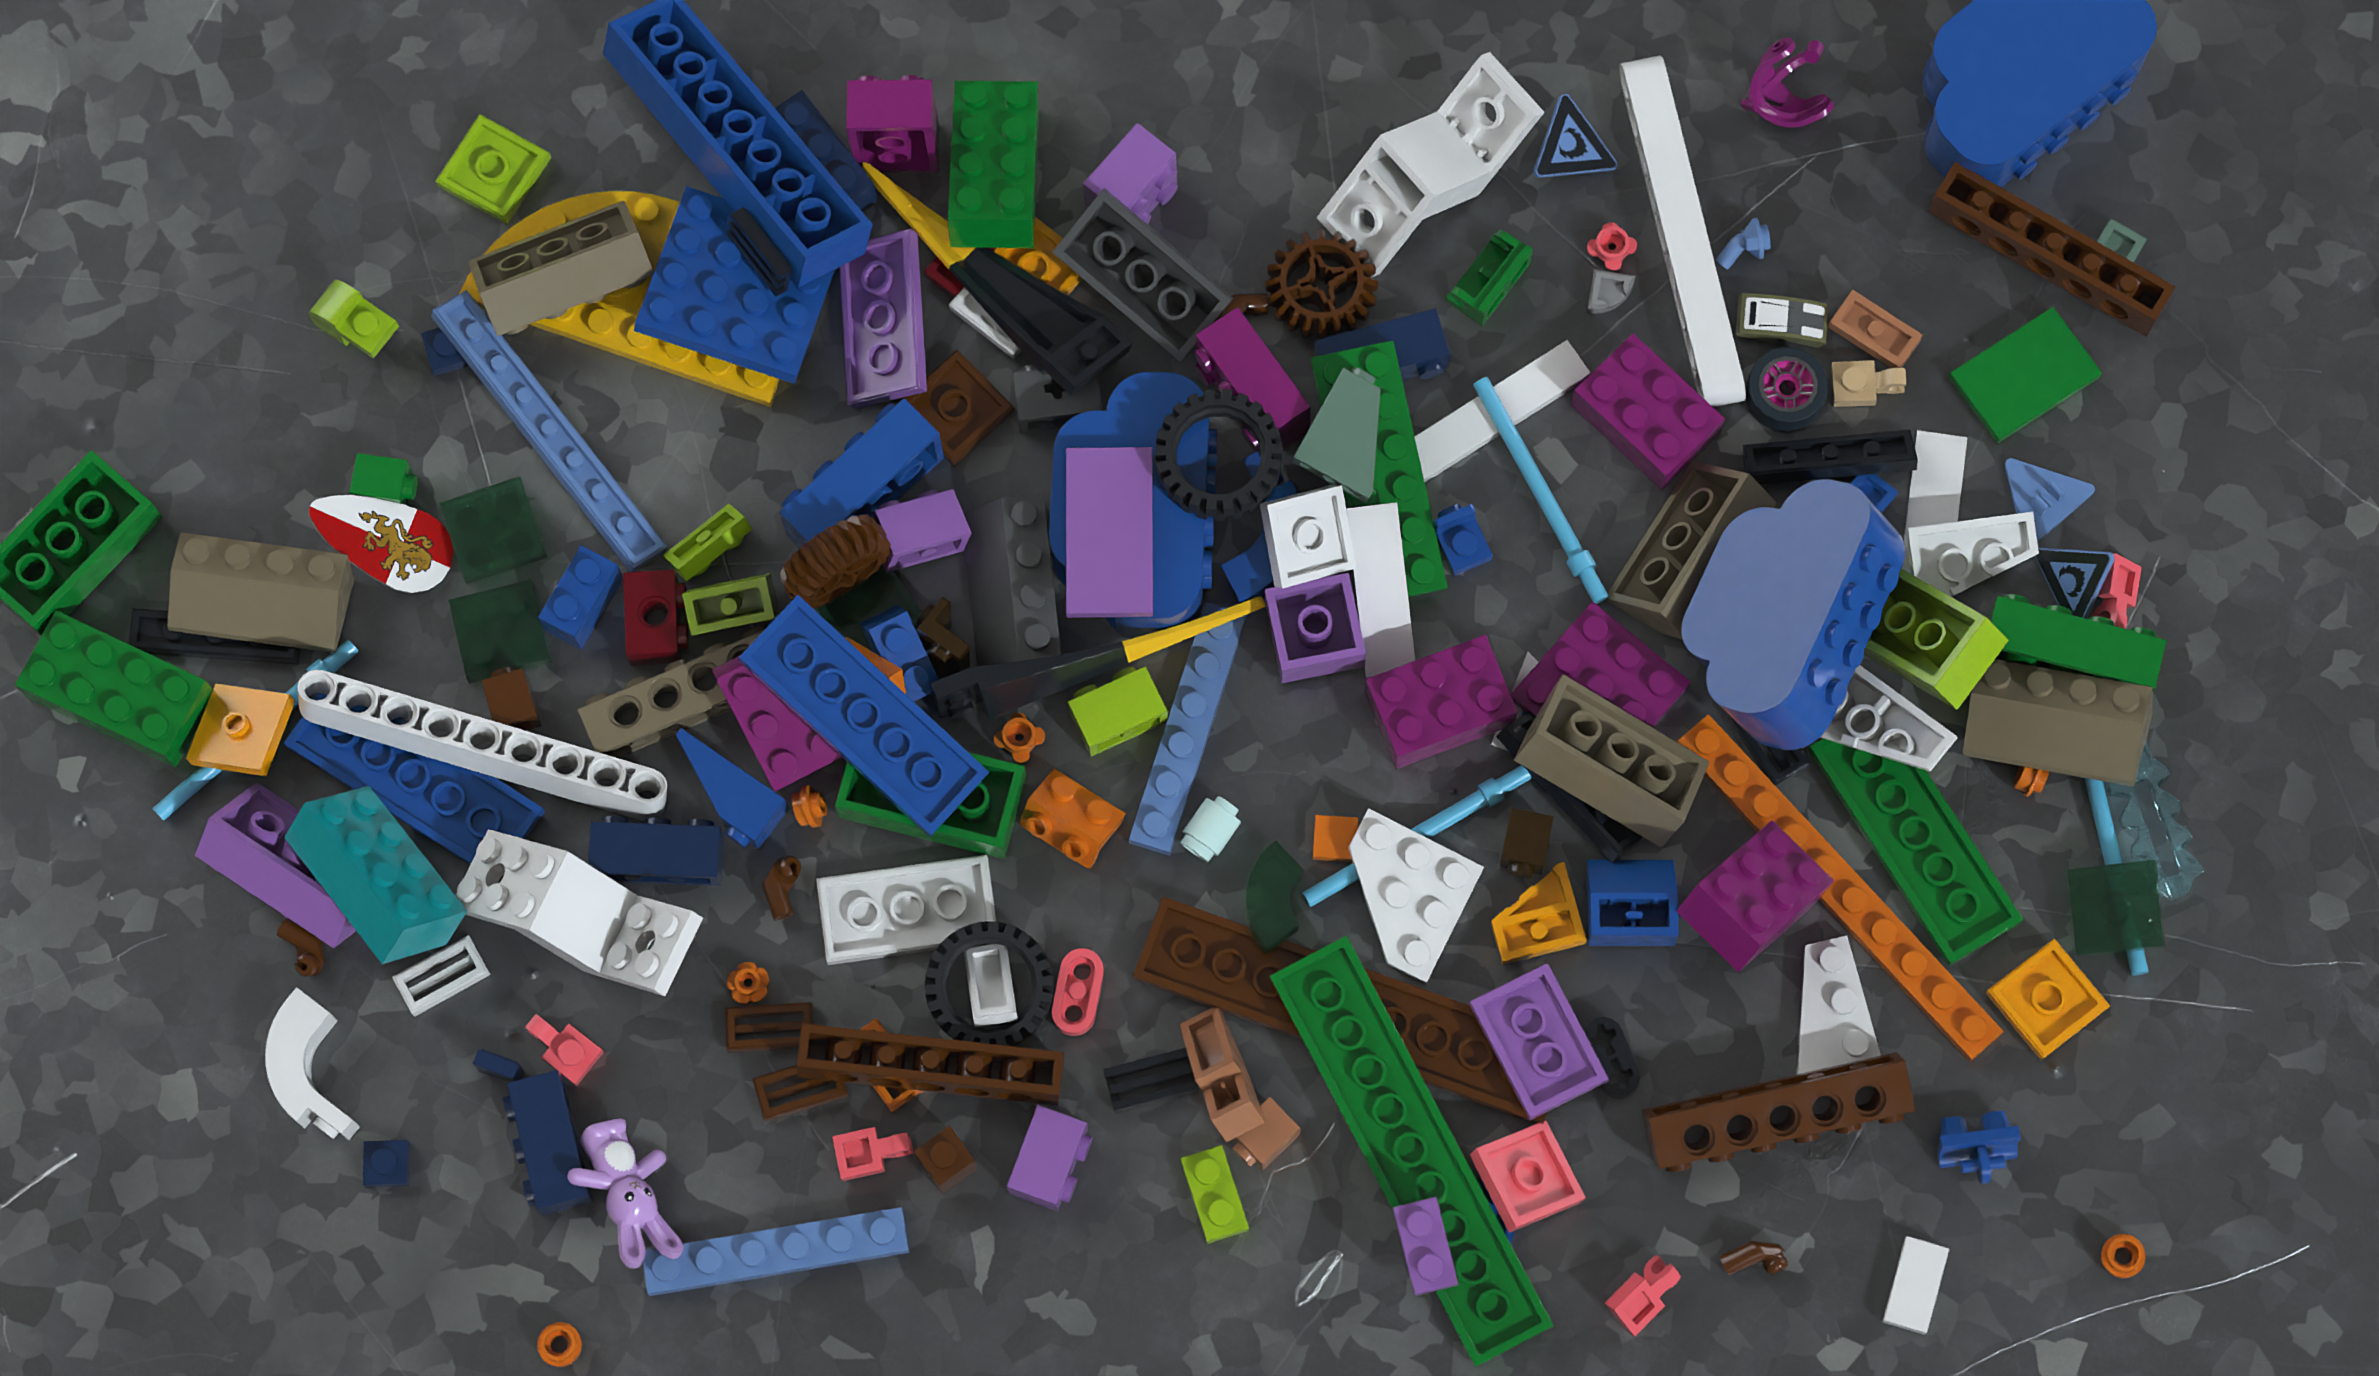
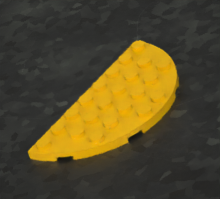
M606 191L567 198L525 217L500 236L483 255L624 200L654 272L680 202L654 194L633 191ZM471 271L459 294L467 290L479 307L486 309ZM652 276L646 278L645 282L637 287H622L607 293L606 297L598 302L591 304L581 303L569 308L560 317L554 319L543 318L529 324L770 408L778 388V378L635 332V322Z

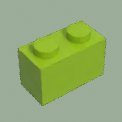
M771 573L689 589L682 594L691 636L771 620L780 614Z
M1146 666L1138 670L1135 667L1125 668L1112 676V682L1099 688L1095 684L1086 686L1073 694L1074 699L1068 701L1069 713L1090 757L1167 722V709Z

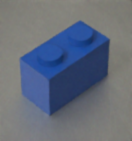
M581 545L538 616L544 630L582 650L623 581V575L618 564Z
M896 605L859 623L872 652L903 670L906 695L913 702L932 693L931 683L939 679L905 609Z

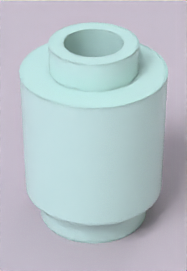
M1217 796L1215 801L1206 798L1182 831L1185 836L1180 844L1192 854L1208 863L1213 855L1218 856L1241 824V821L1235 817L1239 810L1220 796Z

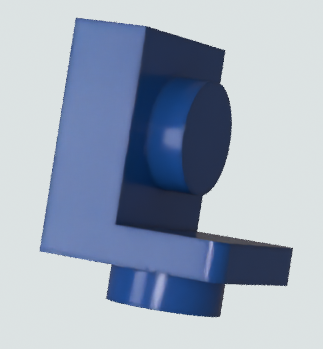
M1455 504L1438 513V518L1433 523L1436 537L1453 576L1492 560L1493 555L1475 519L1476 511L1473 504L1463 508L1460 504Z

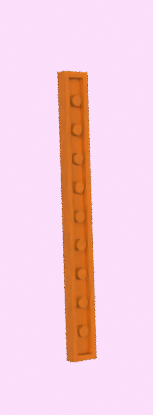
M1709 714L1677 741V743L1709 761L1704 777L1756 833L1773 820L1834 880L1820 897L1819 901L1969 1063L2004 1032Z

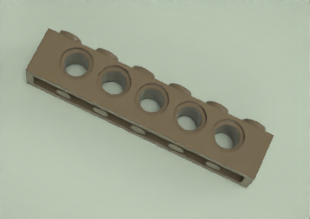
M758 626L748 630L743 634V639L730 645L722 642L710 646L703 652L704 656L690 662L687 659L675 661L664 668V673L650 679L648 676L635 678L625 684L624 690L609 696L608 693H601L589 698L585 702L586 706L577 710L595 752L620 758L677 734L680 728L686 730L732 710L718 682L711 690L700 691L696 688L697 681L706 675L714 676L713 669L740 656L766 629V626ZM665 692H674L678 695V699L673 706L661 708L656 705L660 695ZM635 709L638 711V717L633 723L622 725L617 722V718L623 710Z

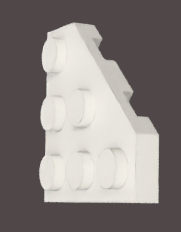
M1368 808L1348 850L1353 865H1355L1362 886V892L1382 946L1381 949L1386 964L1423 983H1427L1484 867Z

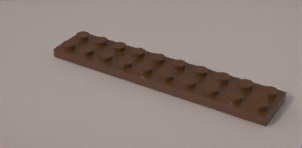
M1163 896L1134 971L1133 979L1200 1004L1219 1008L1228 1014L1303 1040L1269 976L1316 951ZM1364 968L1426 1085L1535 1124L1544 1123L1547 1112L1529 1120L1470 1005Z

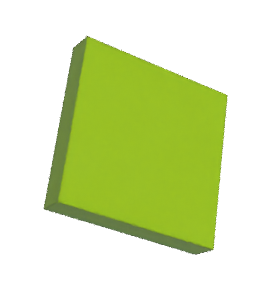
M479 114L435 182L441 189L508 225L550 161L551 155L546 150Z

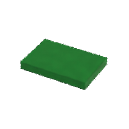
M2052 307L1950 372L1949 379L1998 444L2098 380L2102 372L2055 308Z

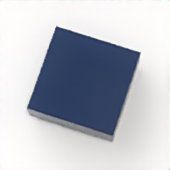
M484 1049L477 1051L472 1063L479 1072L509 1083L521 1080L525 1073L518 1062Z

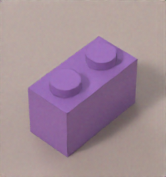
M953 489L940 493L938 490H929L917 496L916 499L903 503L897 500L889 501L879 506L873 514V519L884 529L887 534L886 538L891 544L889 547L891 552L886 562L882 564L886 573L963 552L972 534Z
M1037 1105L1007 1185L1008 1193L1056 1211L1059 1210L1062 1201L1069 1203L1078 1179L1071 1176L1077 1160L1085 1161L1093 1137L1086 1135L1088 1132L1087 1122Z
M1434 1197L1393 1207L1415 1296L1458 1286L1437 1198Z

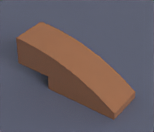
M1213 1007L1181 1023L1180 1028L1195 1081L1204 1093L1211 1121L1225 1141L1228 1142L1264 1124L1265 1120L1251 1079L1222 1011L1219 1008Z

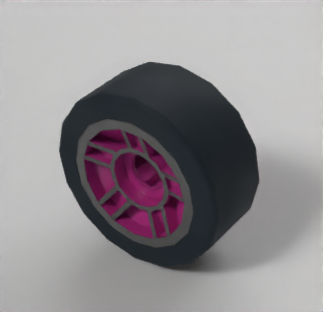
M1781 347L1768 351L1756 361L1747 380L1746 401L1750 412L1762 425L1774 431L1792 432L1805 428L1818 417L1827 397L1828 380L1824 368L1813 355L1799 348ZM1782 383H1787V387L1795 392L1792 395H1784L1779 389Z

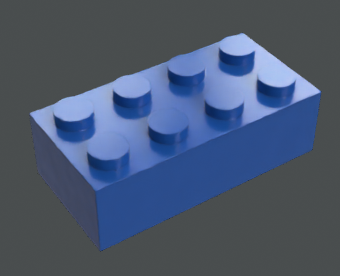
M905 398L896 406L893 403L887 405L877 415L875 419L876 424L865 434L863 432L855 434L844 447L845 452L834 462L828 460L823 463L814 473V480L804 490L796 489L785 498L781 505L783 509L779 513L787 537L799 549L803 543H807L814 538V535L820 534L827 527L836 525L840 520L846 521L851 516L859 515L873 517L875 510L879 506L889 501H898L944 459L939 432Z

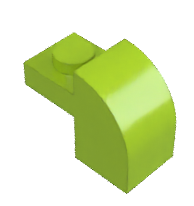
M336 279L308 312L314 325L345 346L349 343L353 344L373 359L399 327L396 320L364 299L358 290Z

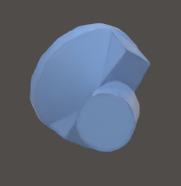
M1752 218L1746 228L1729 241L1715 260L1729 270L1744 249L1756 258L1763 259L1764 250L1771 248L1767 224L1760 225L1758 218Z

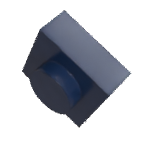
M440 328L421 333L434 376L469 366Z
M408 1140L364 1141L363 1185L365 1187L409 1186L410 1142Z

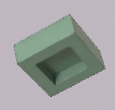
M2110 219L2097 242L2134 262L2145 245L2147 238Z

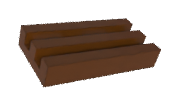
M812 1002L725 1007L728 1053L798 1049L800 1037L736 1040V1035L801 1031L802 1023L814 1025ZM803 1014L804 1021L735 1025V1018Z
M797 1065L752 1078L765 1122L849 1096L845 1082L817 1079L804 1081L772 1092H765V1086L797 1077ZM832 1083H836L837 1088L770 1108L769 1106L771 1102Z

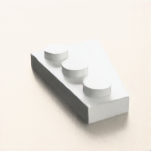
M2033 512L1904 529L1910 573L1950 597L2039 554Z
M1847 935L1808 944L1803 948L1797 1074L1881 1056Z

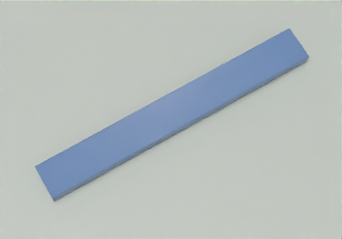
M465 290L433 309L432 319L630 572H636L663 555L667 549L666 544L504 337L496 335L490 319L469 292Z

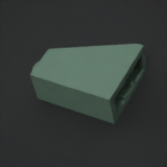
M1353 367L1351 372L1343 368L1294 455L1292 463L1330 484L1342 485L1344 492L1366 503L1373 492L1381 388L1374 385L1376 379L1367 372Z

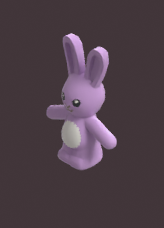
M613 1119L588 1126L580 1137L579 1145L585 1156L592 1163L593 1170L573 1168L568 1172L567 1178L573 1185L608 1190L606 1210L612 1222L618 1226L619 1253L623 1263L627 1267L634 1269L641 1266L646 1251L640 1229L644 1230L662 1255L669 1259L679 1258L684 1249L683 1243L658 1213L657 1199L653 1189L643 1181L665 1163V1153L662 1150H653L636 1163L635 1151L628 1142L624 1119Z

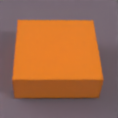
M1315 815L1313 860L1352 862L1348 847L1358 829V817Z

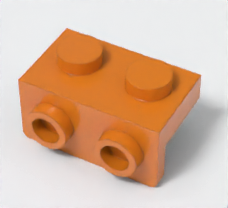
M1054 768L1028 798L1019 824L1035 837L1042 839L1064 853L1071 860L1090 869L1095 863L1100 849L1122 824L1126 813Z

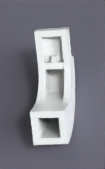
M296 987L277 1012L269 1030L265 1061L270 1086L280 1105L304 1129L315 1116H318L313 1124L332 1139L340 1133L350 1141L360 1126L319 1094L311 1073L314 1053L320 1042L337 1023V1020L330 1012Z

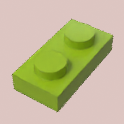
M728 503L663 556L669 565L683 579L688 581L693 576H698L705 572L711 562L726 550L738 546L744 539V536L753 528L747 519Z
M1221 1145L1181 1158L1182 1167L1207 1244L1249 1231L1223 1146Z

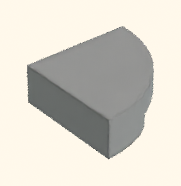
M1594 269L1587 313H1604L1622 304L1633 288L1635 276Z

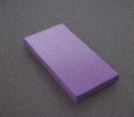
M906 229L869 239L864 255L840 266L847 405L854 409L927 392L918 234L912 229Z
M1152 447L1066 448L1067 618L1153 617Z

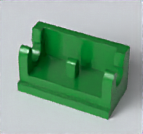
M1498 229L1455 287L1447 294L1445 301L1483 326L1530 265L1533 248L1523 244L1509 233Z

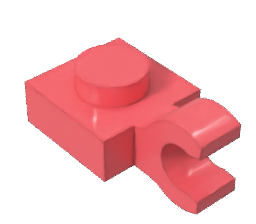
M2114 553V562L2098 594L2104 600L2094 610L2092 616L2110 619L2115 623L2114 626L2125 629L2127 626V608L2136 606L2142 567Z
M535 1014L525 1026L532 1036L548 1047L541 1057L542 1060L555 1070H558L575 1086L580 1083L604 1053L600 1047L570 1024L559 1033L544 1019Z
M871 1127L832 1136L842 1181L886 1172L883 1159L914 1154L911 1137L908 1136V1133H900L879 1139L877 1129Z
M1656 1255L1646 1263L1643 1277L1635 1272L1605 1302V1305L1621 1326L1635 1337L1665 1307L1659 1297L1665 1291L1672 1288L1679 1281L1681 1275L1672 1264L1667 1266L1661 1257Z

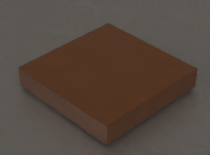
M958 350L954 351L926 377L927 392L903 397L939 432L944 458L953 467L1015 412L1014 406Z

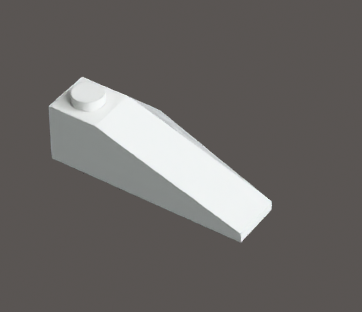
M1859 665L1855 669L1847 687L1844 702L1838 707L1830 726L1821 738L1931 772L1956 741L1957 736Z

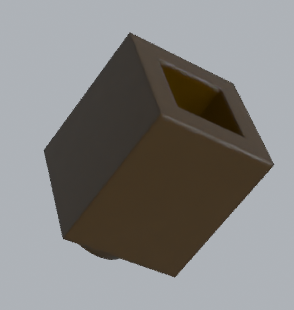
M1511 808L1499 867L1508 868V874L1520 878H1532L1533 874L1542 875L1554 816Z

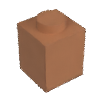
M1271 1097L1260 1106L1265 1123L1232 1139L1236 1143L1232 1150L1248 1167L1255 1163L1262 1171L1300 1136L1301 1129Z

